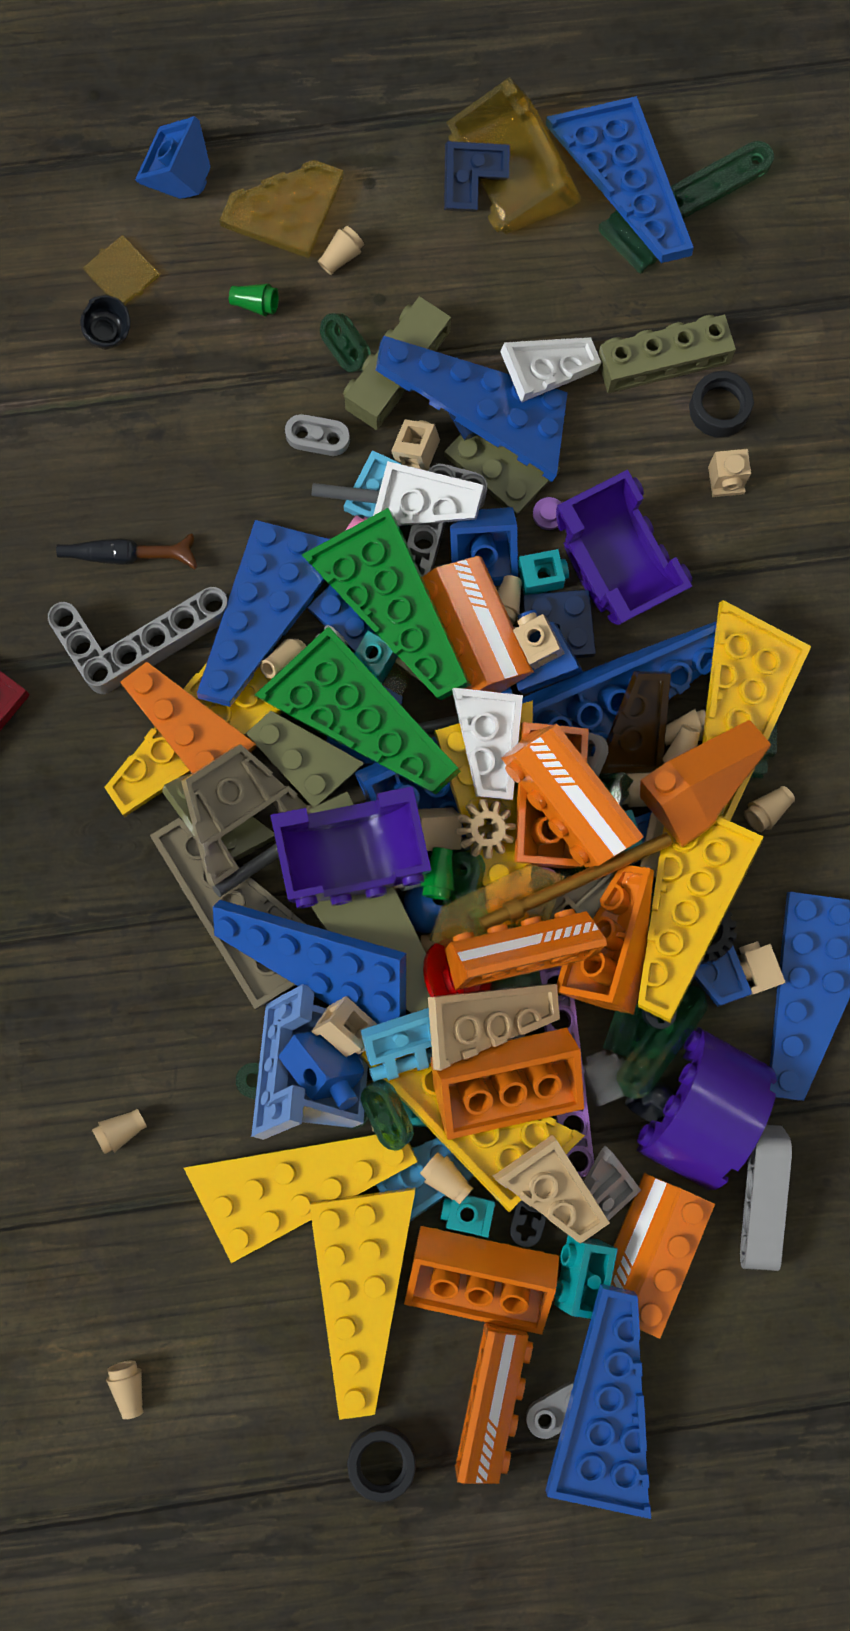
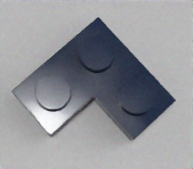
M447 141L445 144L444 210L477 211L478 179H509L510 145Z
M589 590L523 595L524 612L536 610L538 616L544 614L549 622H554L576 658L595 656Z

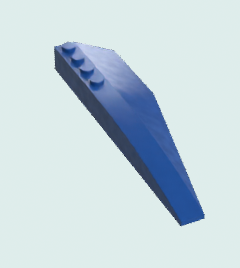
M717 621L635 651L523 697L522 704L533 700V723L588 728L589 733L600 735L607 740L634 671H662L670 673L669 699L677 693H683L690 687L689 684L700 675H706L711 671ZM436 737L431 738L437 744ZM595 746L591 750V756L595 753ZM378 763L355 772L366 802L375 801L377 793L413 786L418 809L453 807L459 813L450 782L435 795ZM427 851L428 857L430 858L432 851Z

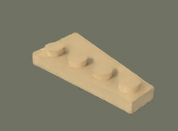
M557 984L428 997L433 1070L441 1071L450 1067L452 1063L478 1055V1052L506 1043L508 1039L517 1035H524L559 1020Z

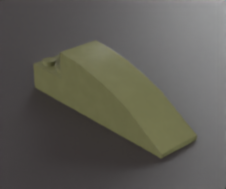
M345 792L309 810L310 813L354 804L348 792ZM394 886L386 888L387 895L367 899L366 894L352 896V902L343 905L332 906L331 900L320 901L317 905L311 906L324 930L405 952L406 1014L429 1008L428 997L430 995L423 973L426 952Z

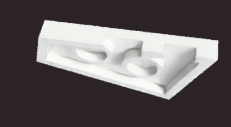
M591 337L504 342L500 351L521 402L596 372L601 364Z
M387 461L373 516L389 508L393 512L399 526L476 520L485 486Z
M453 688V696L476 797L513 800L514 780L507 774L505 770L507 765L501 758L518 744L523 695Z

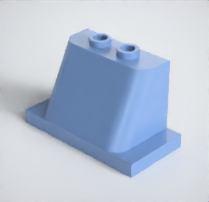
M302 984L272 1000L265 1006L251 1137L264 1140L302 1124V1122L349 1128L364 1123L365 1101L368 1095V1088L366 1086L368 1065L360 1057L361 1054H358L364 1068V1075L353 1088L358 1101L346 1110H339L332 1097L318 1100L310 1099L305 1093V1088L300 1087L278 1057L294 1034L311 1032L326 1008L313 1004L314 991L307 985Z

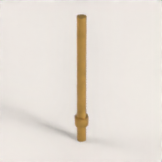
M668 833L661 834L614 856L600 866L589 867L518 900L515 897L502 903V908L480 917L479 923L484 931L508 920L512 923L525 916L524 913L671 846L672 840Z

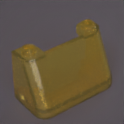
M511 77L446 122L452 133L448 136L450 141L510 145L509 179H480L493 204L490 206L491 214L488 215V218L497 232L502 231L505 234H509L567 210L581 201V196L538 111L527 94Z

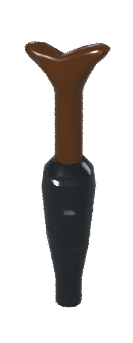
M192 533L187 535L181 542L171 546L137 545L133 540L120 538L71 545L57 544L56 547L57 558H76L119 565L133 564L138 558L175 559L188 565L193 570L197 568L195 556L190 550L194 543V535Z

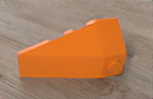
M747 720L667 761L640 780V798L683 848L712 827L717 820V816L726 804H729L735 796L737 789L749 777L769 750L771 743L750 720Z
M627 865L617 870L600 898L601 906L593 918V921L606 938L607 946L590 959L562 965L557 980L558 994L604 1009L634 1014L640 993L646 954L654 877L653 869Z

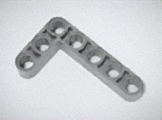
M217 587L206 588L103 651L72 604L67 602L54 604L48 612V621L89 687L96 693L106 694L122 685L120 681L144 663L148 662L154 666L220 626L228 600L226 594ZM212 601L223 603L221 608L215 612L206 610V607ZM64 616H73L70 625L66 627L59 626V622ZM191 618L194 620L190 628H178V624L182 619ZM154 636H165V641L160 646L153 647L150 645V640ZM84 642L90 643V648L86 653H76V648L79 644ZM134 652L137 654L136 659L132 663H121V659L126 653ZM101 669L108 671L104 680L100 682L93 681V675L96 671Z

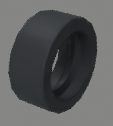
M715 371L704 376L696 385L689 403L690 417L694 425L704 434L716 438L729 437L739 432L746 424L754 405L753 392L748 382L738 374L729 371ZM712 389L730 391L737 397L740 403L739 413L731 420L713 418L703 407L704 395Z
M385 1425L371 1427L359 1434L351 1445L347 1462L349 1479L355 1490L366 1499L376 1502L392 1501L406 1492L413 1482L416 1470L414 1448L407 1436L398 1429ZM385 1441L398 1448L403 1458V1468L401 1474L394 1482L389 1485L379 1486L372 1484L365 1478L361 1471L360 1461L363 1452L368 1446L374 1442Z

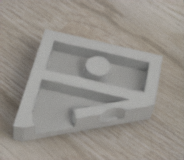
M604 1146L586 1176L584 1183L609 1221L641 1189L613 1152Z

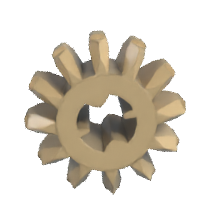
M480 799L478 803L479 811L473 804L466 805V809L471 817L462 814L458 815L457 819L465 823L466 828H458L455 830V833L457 835H467V838L460 843L462 848L469 847L473 843L471 856L477 857L483 849L484 857L490 859L493 855V848L499 854L505 852V848L500 842L501 840L506 843H513L514 838L505 834L506 830L515 829L516 824H505L504 820L511 815L510 810H505L498 814L500 802L494 801L490 808H488L486 799ZM484 819L488 820L487 825L492 824L493 832L487 833V839L483 838L484 833L479 834L478 826L484 825Z

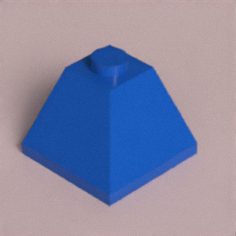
M193 116L160 126L135 181L179 199L199 195L207 184L206 177L211 168L200 120Z
M513 507L480 509L476 520L458 521L450 526L451 563L481 556L495 586L502 584L504 576L512 575L518 577L517 522Z

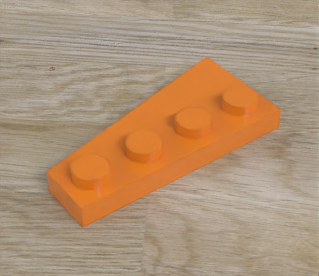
M148 662L120 681L125 690L192 774L239 744L249 752L257 747L254 742Z

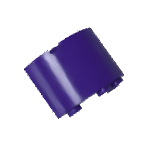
M628 469L558 504L556 507L558 528L560 531L566 530L567 533L566 542L563 544L585 590H589V596L599 611L608 610L610 612V615L607 616L608 620L616 625H620L692 587L690 583L692 582V576L686 565H680L677 557L670 560L665 547L662 544L658 545L653 536L654 528L647 516H642L638 508L644 499L642 496L644 495V490L640 481L636 477L632 478Z
M413 786L377 793L375 801L307 814L306 808L270 815L287 898L289 902L296 903L297 908L311 907L317 905L320 901L331 900L332 906L343 905L352 902V896L366 894L367 899L387 895L386 888L400 884L412 886L425 882L424 875L431 871Z
M698 1027L696 1031L693 1030L689 1034L684 1044L686 1052L683 1058L692 1061V1063H688L682 1070L679 1077L681 1085L676 1095H672L666 1102L663 1114H665L663 1121L651 1120L650 1124H646L640 1131L637 1139L639 1146L636 1151L707 1190H716L728 1182V1177L725 1175L731 1169L740 1170L757 1145L773 1108L776 1093L770 1091L771 1083L775 1084L777 1082V1077L772 1067Z

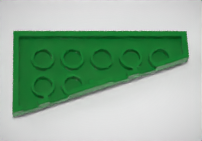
M389 508L302 554L327 583L337 591L346 603L439 700L453 695V688L464 689L471 685L394 514Z
M329 626L255 694L260 700L435 795L461 772Z

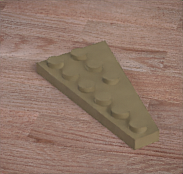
M180 818L151 834V839L254 1009H259L296 986L294 983L214 935L213 906L219 900H223L303 924L306 923L250 877L223 896H217L212 886L207 882L197 840Z

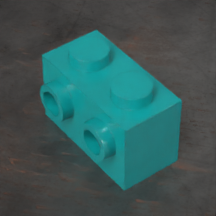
M568 1235L567 1242L561 1251L562 1267L554 1295V1305L571 1316L591 1319L600 1284L611 1286L618 1249L599 1239L588 1238L580 1244Z

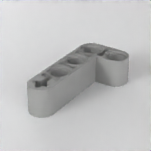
M445 464L434 465L428 470L484 485L485 489L479 509L483 507L486 501L487 482L481 474ZM446 522L416 524L411 527L407 545L414 561L420 563L421 576H424L434 568ZM425 539L430 541L432 546L427 549H420L415 543L418 540Z
M766 1125L757 1145L748 1158L740 1244V1262L743 1269L779 1271L781 1267L792 1160L791 1140L781 1125Z

